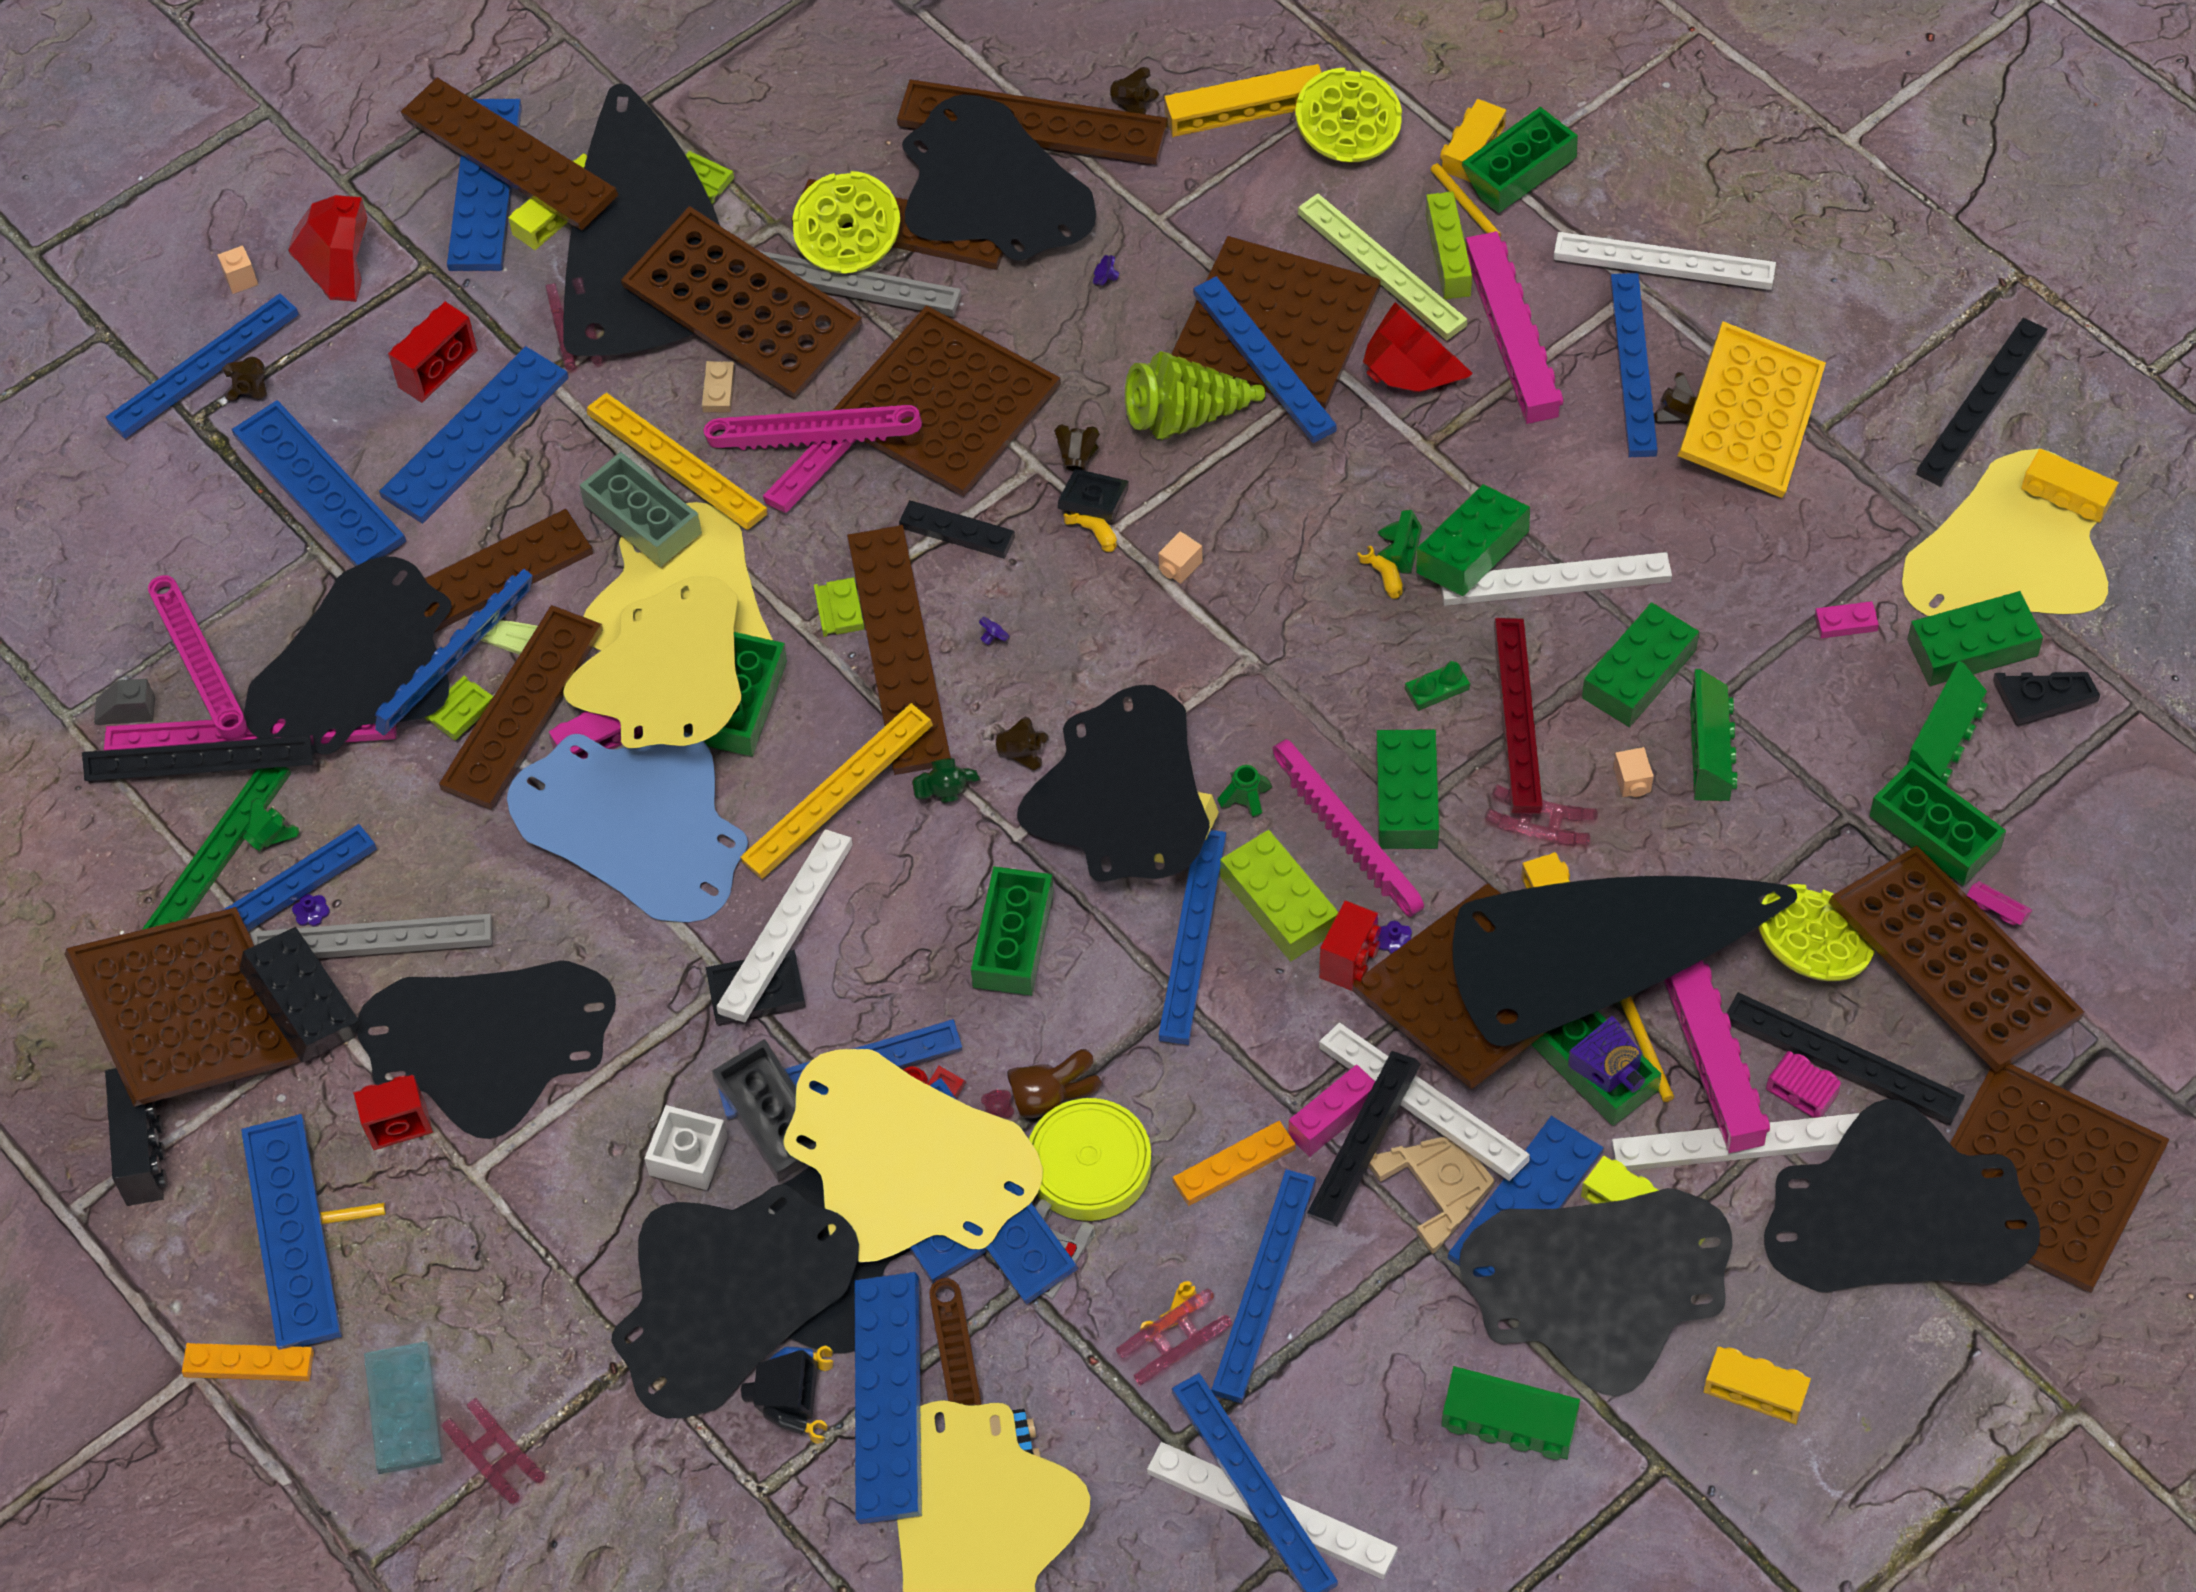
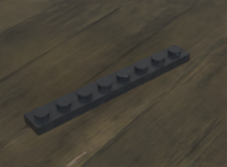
M2024 317L2021 319L1917 468V476L1942 487L2046 337L2047 328Z
M313 735L82 752L85 781L316 764Z
M1739 992L1727 1011L1731 1025L1794 1054H1801L1813 1063L1894 1100L1902 1101L1918 1111L1949 1125L1954 1121L1964 1101L1965 1095Z

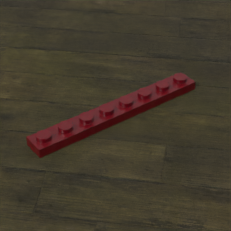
M1495 618L1494 635L1511 813L1541 814L1543 804L1524 618Z

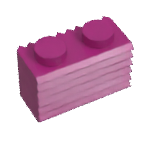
M1788 1051L1768 1077L1766 1090L1812 1118L1824 1116L1825 1112H1827L1828 1108L1837 1098L1841 1082L1832 1072L1819 1070L1818 1067H1814L1805 1056Z

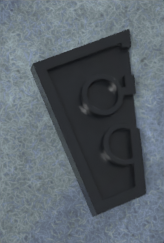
M2023 672L2020 676H2006L2005 673H1994L1993 677L2017 726L2098 702L2100 694L2088 672H2052L2051 675L2033 676L2032 672Z

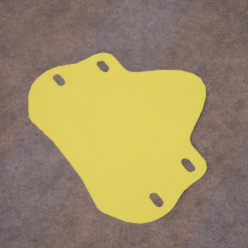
M2039 449L2021 450L1994 460L1974 490L1932 535L1908 553L1905 558L1902 585L1905 597L1914 608L1927 616H1931L2017 591H2021L2031 612L2081 614L2095 610L2104 603L2108 595V580L2104 567L2089 537L2090 530L2097 522L2092 519H2086L2066 508L2058 507L2048 500L2033 496L2021 489L2025 472ZM1937 594L1943 595L1944 600L1938 607L1931 608L1929 606L1930 601Z
M699 502L686 503L698 513L702 533L662 567L658 566L644 553L635 552L633 544L621 536L619 545L625 564L623 572L594 599L583 615L585 618L602 624L603 631L593 647L602 651L618 638L620 634L621 613L626 606L638 600L659 594L673 584L695 576L716 577L724 581L737 594L738 603L734 632L773 640L762 619L745 563L743 537L740 527L714 506ZM688 586L681 589V598L686 599L690 595ZM636 609L633 612V621H640L642 610Z
M695 576L681 580L659 594L629 604L621 613L620 634L618 638L573 673L563 691L565 699L572 706L584 711L617 718L621 723V743L627 748H640L656 744L686 746L699 743L717 734L728 723L742 696L735 671L734 622L738 603L737 594L724 581L716 577ZM688 586L690 595L688 598L682 599L681 589ZM641 609V620L633 621L634 610ZM692 724V735L687 738L684 737V726ZM642 726V738L634 739L635 727Z
M838 1049L820 1054L805 1067L797 1082L796 1107L793 1118L785 1133V1149L789 1155L815 1168L822 1176L825 1209L840 1214L853 1227L859 1242L858 1262H871L887 1258L934 1235L946 1236L970 1249H983L994 1240L1005 1222L1027 1207L1039 1191L1043 1168L1036 1149L1020 1126L1012 1121L972 1108L910 1076L876 1051L870 1049ZM813 1080L827 1086L829 1091L826 1095H821L810 1089L809 1083ZM799 1135H804L814 1140L816 1147L812 1150L797 1143L796 1139ZM1007 1181H1011L1024 1189V1194L1017 1196L1004 1188V1184ZM969 1221L983 1229V1234L976 1236L963 1229V1223ZM834 1224L828 1225L830 1235L836 1230Z
M943 1400L920 1406L922 1516L897 1519L903 1571V1592H1036L1035 1583L1037 1576L1072 1541L1084 1525L1090 1510L1091 1500L1086 1485L1076 1474L1068 1469L1021 1449L1017 1442L1014 1415L1006 1404L989 1403L967 1406ZM938 1412L944 1414L945 1430L942 1433H938L935 1426V1415ZM993 1415L999 1416L1001 1432L997 1436L991 1433L990 1418Z

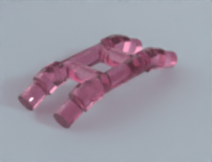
M583 277L572 279L574 289L576 290L575 293H585ZM556 283L545 285L564 366L566 370L571 371L575 369L576 364L574 356L564 348V311H562ZM594 323L588 325L585 329L586 335L591 339H598ZM591 356L593 364L598 365L602 363V356Z
M1497 784L1493 789L1492 795L1505 800V803L1511 805L1509 789ZM1542 800L1543 808L1541 812L1552 814L1548 827L1530 823L1533 813H1521L1519 820H1517V818L1498 813L1489 808L1485 815L1486 820L1506 831L1513 833L1515 831L1555 841L1558 844L1575 846L1576 844L1589 845L1591 840L1590 834L1560 829L1563 817L1571 821L1596 820L1598 811L1596 808L1565 806Z
M1207 1288L1192 1296L1116 1348L1118 1355L1124 1359L1133 1351L1152 1340L1161 1353L1160 1357L1133 1375L1140 1386L1232 1325L1230 1317L1223 1315L1198 1331L1189 1318V1314L1213 1300L1214 1294L1210 1289ZM1178 1323L1188 1338L1172 1348L1162 1332Z
M475 1397L466 1406L486 1430L484 1435L474 1443H471L451 1417L440 1426L448 1434L456 1447L487 1479L495 1491L510 1504H514L519 1500V1494L501 1474L515 1463L535 1483L542 1482L545 1474L524 1454ZM496 1441L507 1454L491 1465L481 1453Z

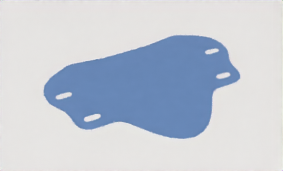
M684 732V737L686 738L692 735ZM572 734L563 739L548 756L523 768L514 778L508 790L507 803L509 813L526 841L578 865L620 891L646 914L656 920L693 922L705 920L719 911L730 895L734 870L740 860V856L745 853L748 845L745 833L722 819L715 811L713 757L707 744L703 741L686 746L656 744L640 748L624 747L613 750L603 747L585 735ZM576 745L588 753V757L581 759L573 754L570 748ZM535 777L545 784V788L538 790L529 785L527 779ZM723 834L732 839L736 845L733 848H728L720 843L717 837ZM703 882H707L717 888L719 893L716 896H712L703 891L700 885Z

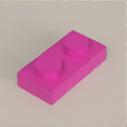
M1873 601L1815 609L1814 616L1820 638L1878 631L1879 623Z
M1980 881L1973 884L1967 894L1981 909L1987 911L1989 909L1994 910L2000 914L1999 917L2003 921L2011 925L2023 924L2028 920L2032 909Z

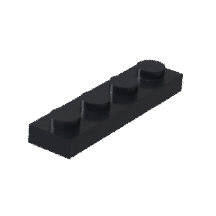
M909 500L899 520V525H903L904 530L1005 559L1015 538L1014 530Z

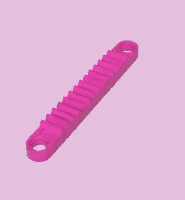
M900 405L717 418L709 421L703 431L707 443L713 448L739 447L745 450L746 446L756 449L757 445H760L762 448L767 449V446L770 444L774 448H777L778 444L788 447L789 443H793L798 447L800 442H803L806 446H810L811 442L820 445L821 441L831 444L832 440L842 444L844 439L849 443H853L854 439L864 442L865 438L875 441L876 437L885 441L888 436H903L917 432L922 426V419L916 407ZM913 417L911 422L901 423L902 419ZM718 430H725L720 436H712Z
M161 575L152 579L148 585L150 597L215 727L223 738H238L246 731V720L176 581L168 575ZM170 587L167 593L157 594L159 589ZM228 720H238L237 724L233 727H224Z
M1284 739L1272 747L1274 757L1290 777V787L1292 789L1297 788V795L1299 797L1304 796V804L1311 805V812L1318 813L1319 821H1325V829H1332V837H1339V845L1346 846L1347 855L1353 854L1354 863L1360 862V870L1367 871L1368 880L1374 879V887L1381 888V895L1383 897L1390 896L1408 917H1412L1423 910L1424 903L1418 891L1293 743L1288 739Z

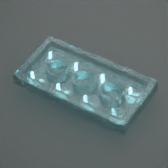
M428 1342L364 1353L376 1470L378 1474L442 1463Z

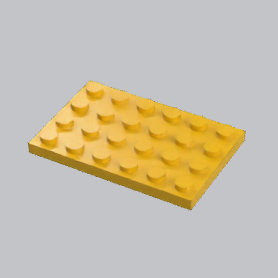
M1723 321L1718 329L1677 456L1783 498L1790 481L1826 362Z

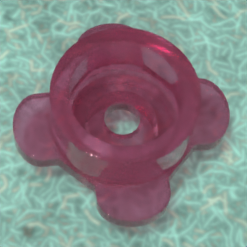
M993 1090L981 1097V1103L985 1105V1112L1005 1118H1010L1014 1114V1108L1010 1106V1092L1006 1090ZM995 1104H1000V1107L996 1108Z

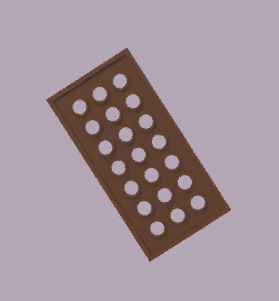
M690 206L621 279L623 287L794 399L862 324V317ZM697 237L701 239V242L697 245L687 243L690 238ZM716 251L723 254L718 259H712L708 256L711 252ZM674 256H682L684 258L683 262L678 264L672 263L670 259ZM741 265L744 267V270L734 273L730 271V268ZM695 270L706 272L704 276L699 278L691 275ZM663 274L667 276V279L663 282L653 280L656 275ZM755 279H762L766 282L761 287H755L751 284ZM716 284H725L727 286L721 292L713 289ZM685 288L689 291L685 296L674 294L677 289ZM777 293H784L787 295V298L783 301H777L773 299V296ZM738 298H746L749 300V302L743 306L734 303V301ZM706 302L710 304V307L706 310L696 308V305ZM799 307H806L809 310L804 315H798L794 311ZM759 312H768L770 317L761 320L756 315ZM728 316L732 319L728 324L717 322L720 317ZM820 321H827L831 324L826 329H820L816 326ZM781 326L792 328L791 332L787 334L777 331ZM749 330L753 332L752 337L747 339L739 336L742 331ZM803 340H811L814 343L809 348H803L799 345ZM768 344L775 347L770 353L760 350L762 346ZM786 359L797 361L792 367H786L782 364Z
M1918 846L1913 847L1833 894L1828 902L1995 1072H1998L2079 1021L2085 1013ZM1908 879L1918 880L1921 885H1914ZM1887 891L1896 892L1900 898L1891 897ZM1929 899L1938 900L1942 906L1933 905ZM1865 904L1875 905L1879 910H1870ZM1907 912L1917 913L1921 918H1912ZM1949 920L1959 921L1963 926L1957 927ZM1886 925H1894L1899 929V931H1891L1887 928ZM1928 933H1936L1941 939H1934ZM1970 941H1974V942H1977V941H1978V942H1980L1984 947H1983V948L1976 947V946H1974ZM1907 945L1917 947L1920 952H1912L1907 948ZM1949 953L1958 954L1962 958V960L1958 961L1953 959L1949 955ZM1992 962H2000L2005 968H1997ZM1928 966L1938 968L1941 971V973L1936 974L1931 972L1928 969ZM1970 974L1979 975L1983 982L1975 981ZM2013 983H2021L2026 990L2016 988ZM1949 988L1959 989L1962 995L1952 993ZM1991 996H1999L2005 1003H1998ZM2034 1004H2042L2046 1007L2047 1011L2037 1009ZM1970 1009H1978L1984 1016H1976ZM2013 1017L2022 1018L2026 1024L2015 1022ZM1991 1030L2000 1031L2005 1037H1996Z

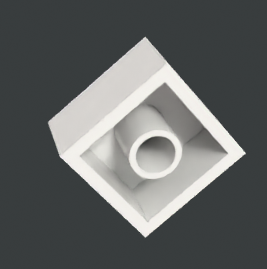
M665 1105L644 1158L648 1174L657 1178L708 1190L728 1138L724 1120Z

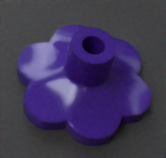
M1103 256L1101 262L1094 270L1093 284L1102 286L1107 279L1117 280L1119 272L1114 270V256Z
M983 616L979 620V623L986 629L980 638L984 643L990 645L995 637L1006 642L1010 637L1000 625Z
M306 894L300 898L298 903L293 905L292 912L300 926L309 924L312 927H316L322 923L323 918L330 914V909L326 905L324 896L316 895L313 897L310 894Z
M1390 921L1387 926H1381L1378 941H1380L1379 949L1392 954L1411 940V928L1409 926H1402L1398 921Z

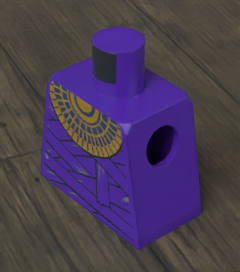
M1613 1016L1569 1052L1568 1066L1606 1092H1611L1622 1083L1634 1093L1645 1082V1078L1636 1071L1640 1067L1641 1051Z

